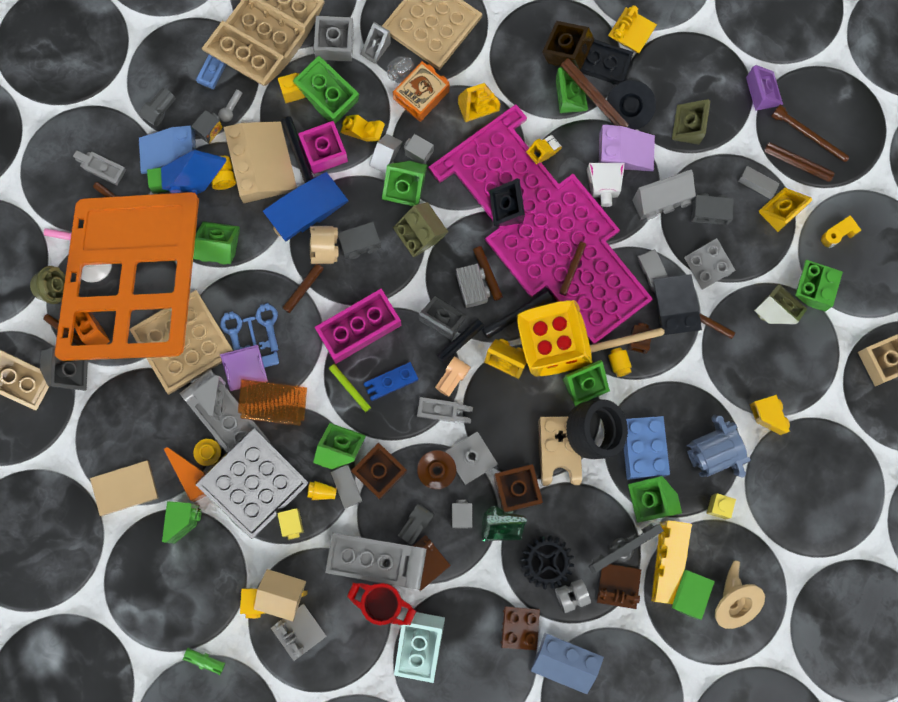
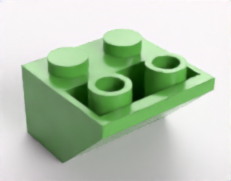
M805 260L795 296L807 306L826 312L834 305L843 272Z

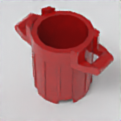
M353 583L347 595L372 624L386 625L392 623L411 625L416 614L411 605L401 599L400 592L392 585L386 583L374 585ZM360 587L366 590L362 595L361 602L355 599ZM402 607L408 609L403 621L397 618L401 613Z

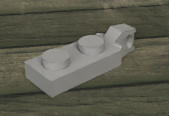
M76 150L73 155L75 160L81 163L80 166L84 170L117 186L126 172L125 167L92 151L85 155Z

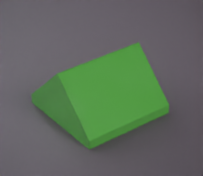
M562 67L558 68L556 87L559 112L568 113L588 110L585 92Z
M602 360L569 373L563 378V382L575 406L610 392Z
M684 570L672 609L691 618L702 620L715 581Z

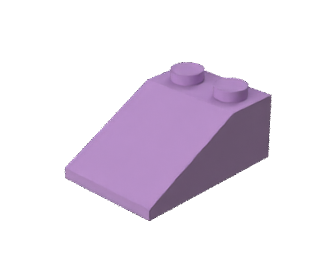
M602 125L599 133L598 163H624V170L654 171L655 135L623 126Z

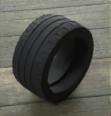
M597 399L582 402L572 409L567 419L566 433L569 444L581 457L586 459H606L615 456L623 449L628 437V425L623 411L617 404L609 400ZM594 412L600 416L605 430L604 439L600 447L595 444L590 433V420Z

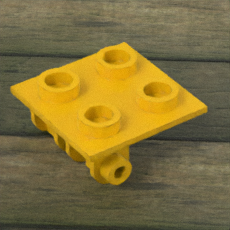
M633 5L624 9L608 36L640 53L657 24L639 15L638 8Z

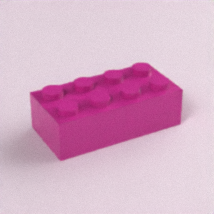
M380 289L315 326V330L335 364L402 325L383 290Z

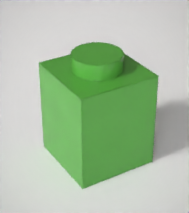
M161 168L147 169L148 186L152 193L168 192V190L162 189Z

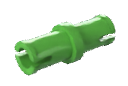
M187 648L183 657L184 661L199 666V669L203 670L205 668L218 675H221L225 666V662L218 661L209 657L207 653L204 655L190 648Z

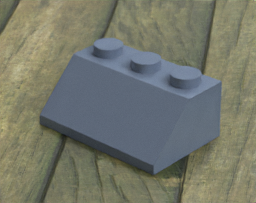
M544 633L531 672L588 694L597 678L604 657Z

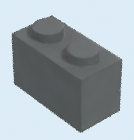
M706 193L696 195L692 201L691 222L728 226L733 220L734 198H728L726 195L714 197Z
M374 222L338 233L345 259H356L360 257V254L366 252L371 254L381 248Z

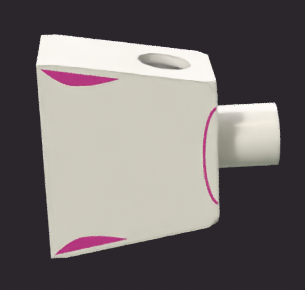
M624 163L588 164L587 176L591 195L594 198H601L602 207L612 206V198L619 196Z

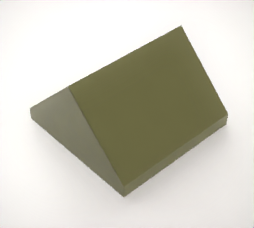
M709 99L677 105L672 134L673 140L697 145L701 143L706 134L710 108Z

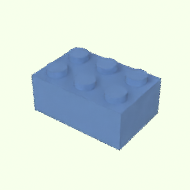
M664 416L626 419L628 437L624 445L627 480L669 476L670 469Z

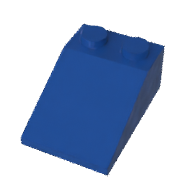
M193 150L161 167L162 189L168 190L170 193L193 192L197 195L206 190L226 163V158Z

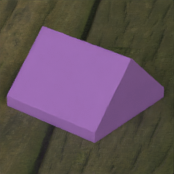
M758 65L753 66L746 80L755 111L777 107L780 104L783 105L774 71Z

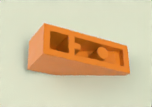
M80 312L76 315L74 328L83 343L86 345H105L110 342L104 329L92 312Z
M164 448L190 501L196 502L205 497L206 495L195 485L205 472L172 449Z

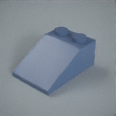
M171 127L140 137L141 174H147V169L161 168L196 150L195 133L192 127Z

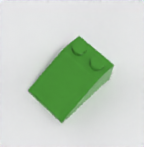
M320 56L293 80L294 84L328 122L334 121L336 124L359 101V93Z

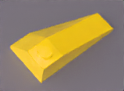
M485 83L467 88L458 96V105L465 123L500 111L501 103Z

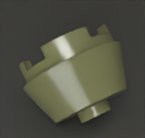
M44 267L32 277L30 288L32 294L37 299L50 304H58L62 301L66 274L64 275L59 270V267Z

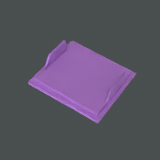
M258 345L220 354L230 391L268 382Z

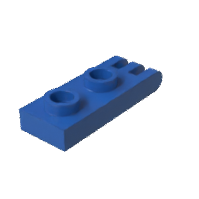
M411 362L365 382L364 386L369 387L373 385L372 388L367 390V393L376 392L375 395L370 397V400L374 401L418 381V377Z

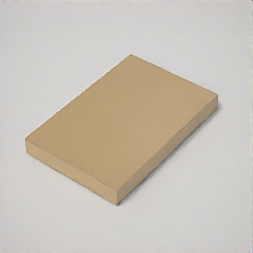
M148 460L90 478L100 516L159 499Z

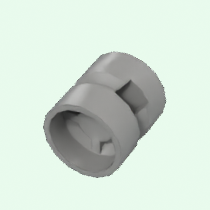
M582 579L571 582L569 587L563 585L555 589L564 613L575 610L577 605L583 607L591 604L589 593ZM572 592L574 601L570 600L568 593Z

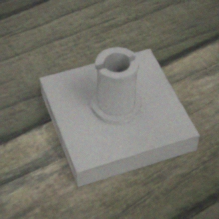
M478 432L445 451L455 461L456 472L464 485H467L498 465Z

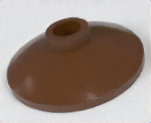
M430 451L418 463V477L430 489L439 490L446 488L453 482L456 476L455 461L444 451ZM435 467H439L441 469V472L439 474H435L433 472V469Z

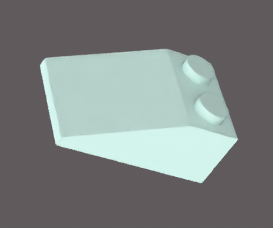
M408 610L405 611L403 620H404V618H405V616H406ZM416 612L411 625H401L394 671L395 676L434 683L445 617Z

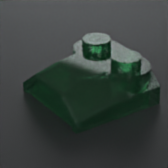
M490 507L485 511L482 521V541L521 540L527 518L524 515L504 513L499 507Z

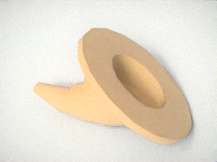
M733 561L725 582L723 598L715 609V619L725 629H734L753 620L761 611L765 602V594L760 587L755 584L742 585L739 579V561Z

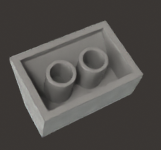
M692 169L639 187L632 201L640 220L645 218L650 220L657 217L659 213L664 212V214L674 211L676 207L681 206V208L691 205L696 197Z

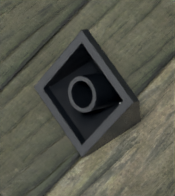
M517 178L489 190L494 226L522 224L525 211L520 179Z

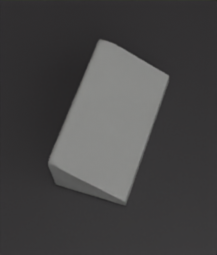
M746 166L738 181L769 199L775 195L780 184L749 166Z
M349 464L331 472L344 509L363 502Z

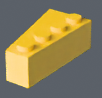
M667 520L660 522V526L664 531L658 536L651 601L673 604L685 570L692 524Z

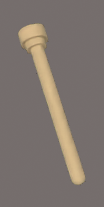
M658 328L590 345L591 353L662 336L664 329Z

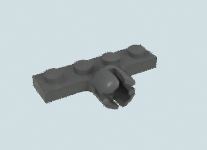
M651 523L641 529L643 533L638 536L633 534L628 538L615 539L608 547L609 554L604 557L602 554L592 559L593 563L588 567L592 573H595L614 561H628L632 558L635 548L664 530L660 524L653 526Z

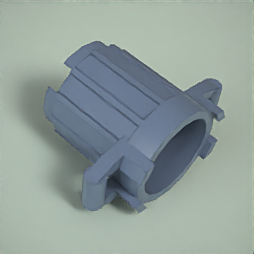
M713 415L711 419L716 430L691 441L687 445V447H691V450L687 451L693 467L698 466L702 472L699 473L701 477H708L732 467L734 475L743 478L746 476L743 465L750 462L751 459L747 457L744 442L736 430L738 427L734 422H724L722 416Z

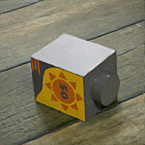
M206 110L191 126L194 133L208 144L211 143L223 128L220 117L213 112L210 114Z

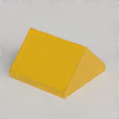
M783 188L759 210V213L779 232L812 201V197Z

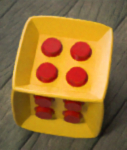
M575 300L559 301L538 306L517 315L525 359L530 373L535 377L559 374L592 364L586 327L580 313V307Z

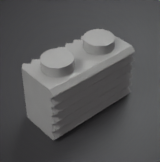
M478 264L457 268L456 277L465 309L487 303L490 291L488 286L484 287L483 280L485 279L483 268L479 269Z

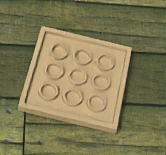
M403 0L382 27L390 31V37L440 70L482 18V13L463 0Z
M195 290L189 296L183 353L175 357H149L147 360L167 394H171L203 375L209 369H213L221 364L220 354L231 352L233 349L198 291ZM163 309L130 328L129 330L136 342H167L170 334L172 309Z

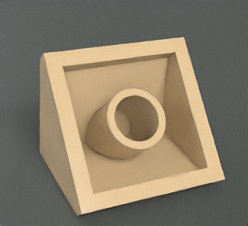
M267 569L257 589L254 610L294 621L306 581Z

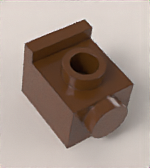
M638 323V325L632 327L631 335L653 329H650L648 324ZM651 338L629 343L627 350L646 354L650 349Z

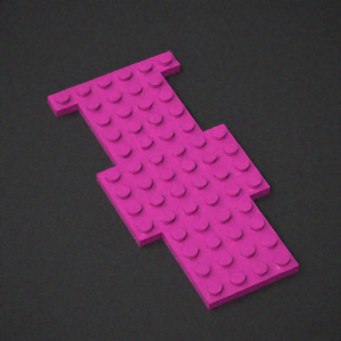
M515 104L430 165L428 170L439 183L455 173L492 220L489 190L517 178L520 179L525 211L523 223L497 226L498 229L486 237L485 241L531 298L547 287L558 302L575 300L580 307L588 340L592 344H596L650 303L653 298L608 245L607 241L619 233L620 229L577 177L572 174L558 184L542 163L536 165L526 153L529 147L514 129L527 121V117ZM579 242L586 243L585 250L566 296L559 294V291Z

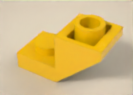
M359 115L346 116L342 123L341 133L367 142L379 141L385 124L380 120L368 122Z

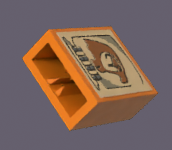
M422 61L393 91V99L421 122L449 93L450 84L446 77L438 75L430 64L426 65Z

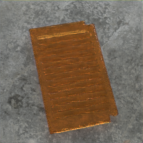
M241 379L238 413H241L240 418L300 426V421H304L307 388Z

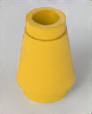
M318 481L309 482L307 497L312 498L311 500L335 499L337 488Z

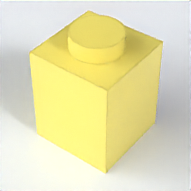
M718 493L711 495L706 514L725 520L730 519L736 499Z
M296 508L277 513L282 537H288V540L299 538V534L304 533L299 509Z

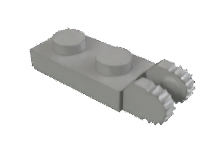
M420 397L417 417L470 424V418L456 416L457 410L472 412L473 407L460 405L457 402Z

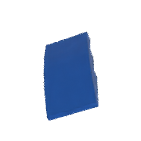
M325 172L280 198L263 210V212L284 241L287 242L300 231L303 233L316 222L320 223L346 204L348 199L330 175Z

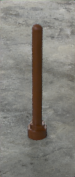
M781 104L772 114V118L785 121L843 162L849 160L847 154L788 115L786 108Z

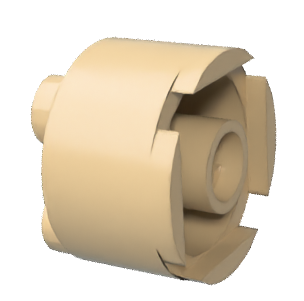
M310 226L311 264H334V262H337L338 246H334V244H337L338 228L333 226Z

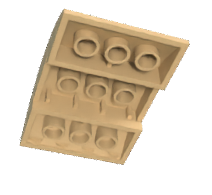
M241 0L226 22L222 20L202 47V50L257 83L266 86L281 73L300 49L314 26L316 16H319L325 2L324 0Z

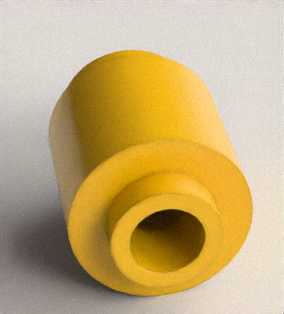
M622 348L611 350L608 358L613 373H616L617 377L632 373L630 369L632 366L627 351L622 350Z

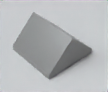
M215 375L192 393L208 415L219 421L226 382L220 376Z

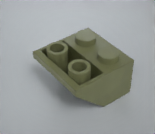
M428 202L414 205L393 227L413 258L437 244L448 233V230Z

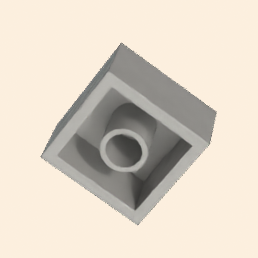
M316 16L314 37L315 59L320 56L323 60L352 61L353 18Z

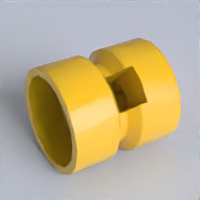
M221 156L226 158V163L211 182L212 188L215 190L228 189L236 184L231 159L228 156Z

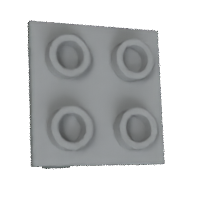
M717 238L684 257L702 290L736 271Z
M304 604L298 607L294 621L282 619L271 627L293 661L327 637Z

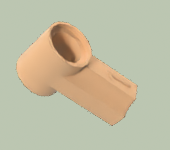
M454 357L435 388L449 397L460 380L462 381L471 367L457 357Z

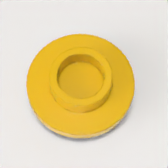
M203 439L194 448V458L200 465L212 466L221 457L220 445L212 439Z

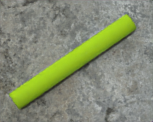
M335 364L330 366L329 370L365 412L370 410V405Z

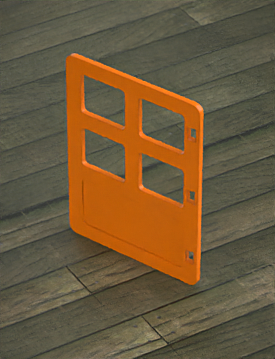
M195 193L80 199L76 203L55 347V356L59 360L175 357L183 353L199 198ZM79 220H84L83 228H78ZM177 261L175 287L172 293L133 294L138 263ZM122 263L119 292L117 295L79 297L82 268L85 265ZM72 273L76 274V282H71ZM172 309L170 334L167 342L128 344L130 318L133 310ZM116 311L113 341L111 344L72 346L75 319L78 313ZM64 328L69 329L68 338H63Z

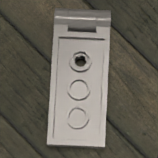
M211 369L179 393L226 452L253 427L271 443L226 387L220 420H215L208 415L192 392L215 376Z
M332 533L325 573L420 590L427 549ZM387 560L390 561L389 566L386 565Z

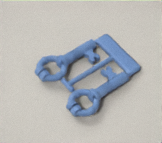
M269 303L261 304L256 311V319L261 325L266 327L268 341L259 342L262 345L260 349L263 350L268 347L271 348V352H274L271 355L262 356L264 368L279 364L276 352L279 349L273 327L277 320L278 312ZM265 309L266 311L271 310L273 318L264 321L261 319V312H264ZM233 311L224 313L220 321V327L225 333L230 335L233 351L250 347V345L240 347L238 333L242 327V321H248L253 346L257 345L251 322L255 320L254 316L241 320V317ZM236 319L237 327L227 329L225 321Z

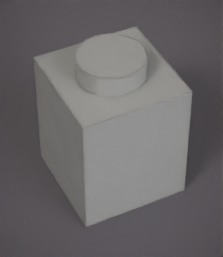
M416 134L411 139L408 138L404 145L405 156L421 164H426L434 152V145Z
M456 500V503H452V528H472V503H468V500Z

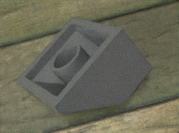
M55 348L41 351L40 371L48 387L87 390L88 360L61 361L55 356Z

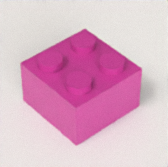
M334 121L298 133L313 174L348 162L346 151Z

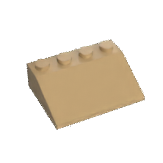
M281 122L239 123L224 127L238 191L243 204L290 193L297 188Z

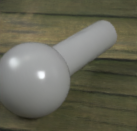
M236 89L227 106L219 110L218 116L221 121L229 122L232 120V111L243 94Z

